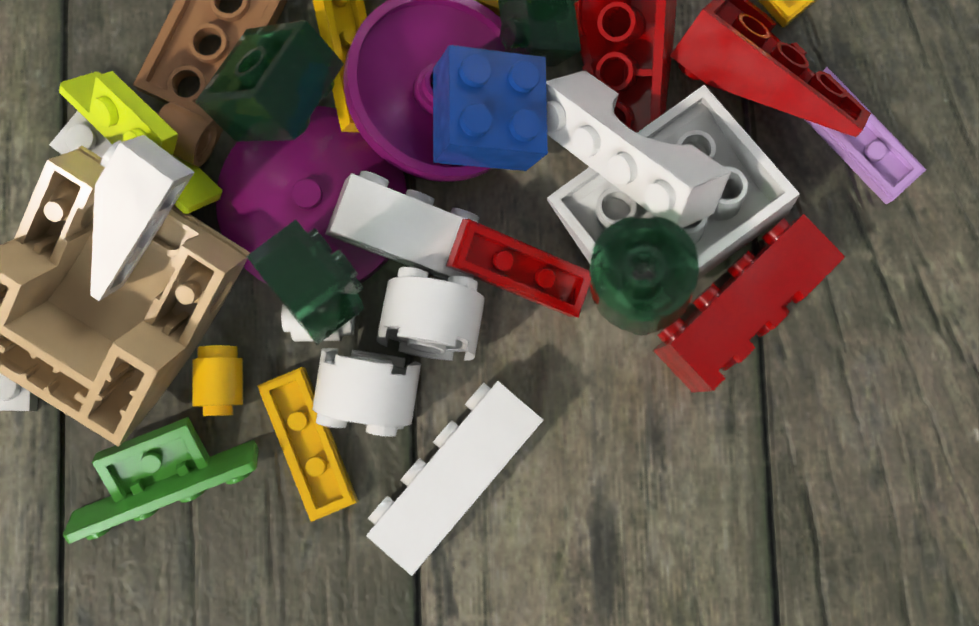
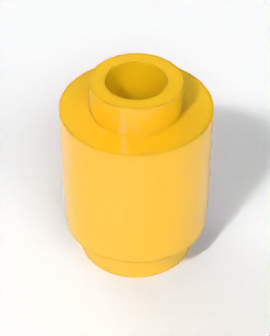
M230 345L197 347V359H192V406L203 407V416L233 415V406L243 405V358H238V347Z

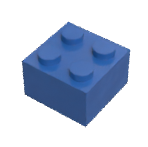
M449 45L433 68V163L527 171L548 154L546 57Z

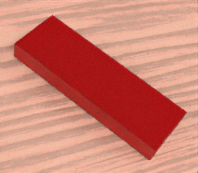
M462 219L446 267L575 318H579L594 272L471 219Z

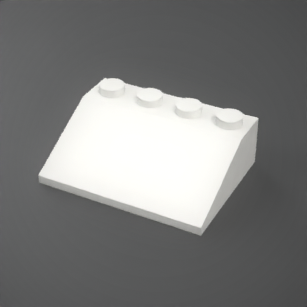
M705 85L637 133L662 143L693 145L731 171L714 214L677 231H673L591 167L547 197V201L603 285L635 326L788 215L800 195Z

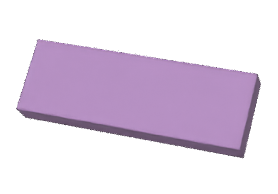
M826 67L822 71L830 74L864 108H866V106L837 78V76L828 67ZM872 113L863 131L857 137L805 120L885 204L897 198L926 171L923 165Z

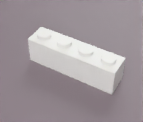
M499 381L492 388L483 383L465 404L471 410V413L460 426L451 420L433 441L440 449L431 460L426 463L419 458L400 481L407 488L394 502L387 495L368 517L374 524V527L366 536L411 576L543 421L538 414Z

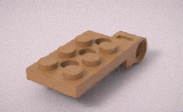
M221 0L175 1L133 84L138 91L166 103L160 109L158 115L179 134L173 156L197 167L203 165L208 160L287 0H242L240 8L233 13L219 11ZM208 35L220 36L221 46L217 52L211 55L199 53V43L204 37ZM188 76L199 77L200 87L196 94L191 97H180L178 95V85L184 78Z

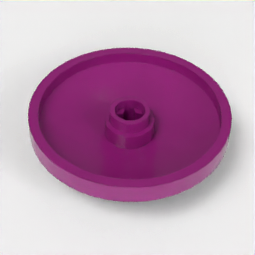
M387 0L373 10L360 25L346 56L343 76L344 93L347 107L356 128L363 139L381 158L399 170L418 178L438 182H455L475 178L490 171L493 168L433 163V68L449 45L527 55L522 44L498 15L475 0Z
M324 106L290 108L277 112L255 124L231 149L224 162L217 183L222 189L220 200L216 201L218 224L223 236L250 252L243 267L250 274L271 287L291 294L343 292L369 279L389 260L386 257L325 235L345 179L351 173L359 176L361 171H368L389 181L387 188L402 194H406L407 191L406 179L403 171L381 158L368 145L360 133L341 132L335 108Z

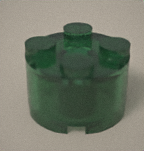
M635 216L620 219L610 225L597 239L590 261V290L596 308L614 326L640 336L663 330L675 323L688 308L699 277L698 255L693 240L679 225L669 219L653 216V218H635ZM634 270L639 274H644L648 270L653 273L652 280L648 281L644 278L638 281L634 279Z

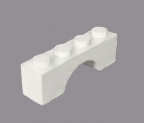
M585 70L546 81L548 136L673 231H677L714 214L731 171L693 145L662 143L646 138L629 129L614 113L619 93Z

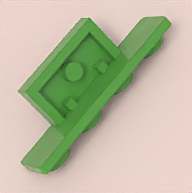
M189 417L125 441L119 447L115 445L97 452L92 460V464L111 496L73 511L63 536L68 544L83 538L88 540L96 539L110 531L113 526L131 519L134 521L144 520L155 514L159 508L177 501L182 503L192 501L201 496L205 490L222 483H238L247 478L252 471L256 470L259 448L255 440H251L209 456Z

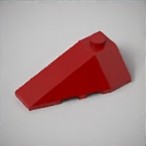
M570 0L569 22L573 37L577 39L584 65L582 66L583 71H587L619 93L614 108L615 115L629 129L636 133L666 111L672 59L670 54L673 50L677 0Z

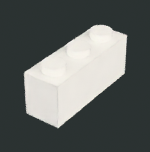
M361 171L359 176L351 173L345 179L325 235L409 267L424 270L428 274L448 281L450 276L474 278L446 267L462 219H471L478 222L479 217L460 208L453 207L451 212L433 206L434 198L419 191L407 189L406 194H402L387 188L389 184L387 179L368 171Z

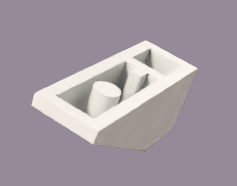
M145 135L123 142L121 140L116 141L106 151L101 160V165L105 169L95 184L90 294L98 301L123 287L194 174L193 170Z

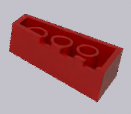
M805 214L790 223L784 218L779 220L761 237L767 244L757 254L753 255L749 250L746 251L727 269L732 275L727 282L720 288L715 283H712L692 301L698 308L685 321L679 316L675 317L657 334L662 342L653 351L692 393L714 391L726 379L719 370L726 371L736 363H741L756 348L750 340L756 334L758 337H762L776 328L790 312L786 306L791 301L796 304L807 297L845 258Z

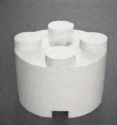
M399 268L397 277L388 280L376 341L387 347L388 339H393L400 342L399 352L419 357L452 361L454 352H465L464 361L473 360L476 354L485 302L484 296L477 292L478 282L464 276H450L448 281L428 278V272L418 268Z
M323 348L321 350L312 408L317 413V424L333 428H345L347 421L367 424V433L388 437L396 436L397 429H404V426L412 424L421 363L414 361L407 365V368H404L405 358L360 350H352L351 357L338 355L339 348Z

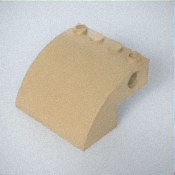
M80 146L76 150L47 160L15 238L0 245V373L119 447L141 423L187 362L222 307L250 252L192 215L182 213L174 205L123 287L100 301L96 300L90 295L95 184L105 167L101 165V157L84 146Z

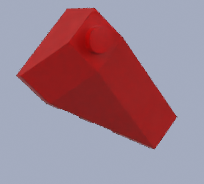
M712 0L702 9L670 54V57L678 62L680 70L692 79L702 80L709 86L853 137H857L863 131L871 114L830 74L822 71L814 73L808 67L809 62L805 57L807 52L797 43L789 45L779 40L771 32L776 23L749 0Z

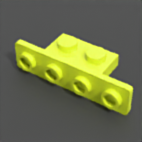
M113 71L104 74L93 72L60 83L59 93L112 145L119 140L123 142L145 135L173 156L179 134ZM175 157L194 171L193 176L174 204L182 213L189 214L220 200L222 189L199 167Z

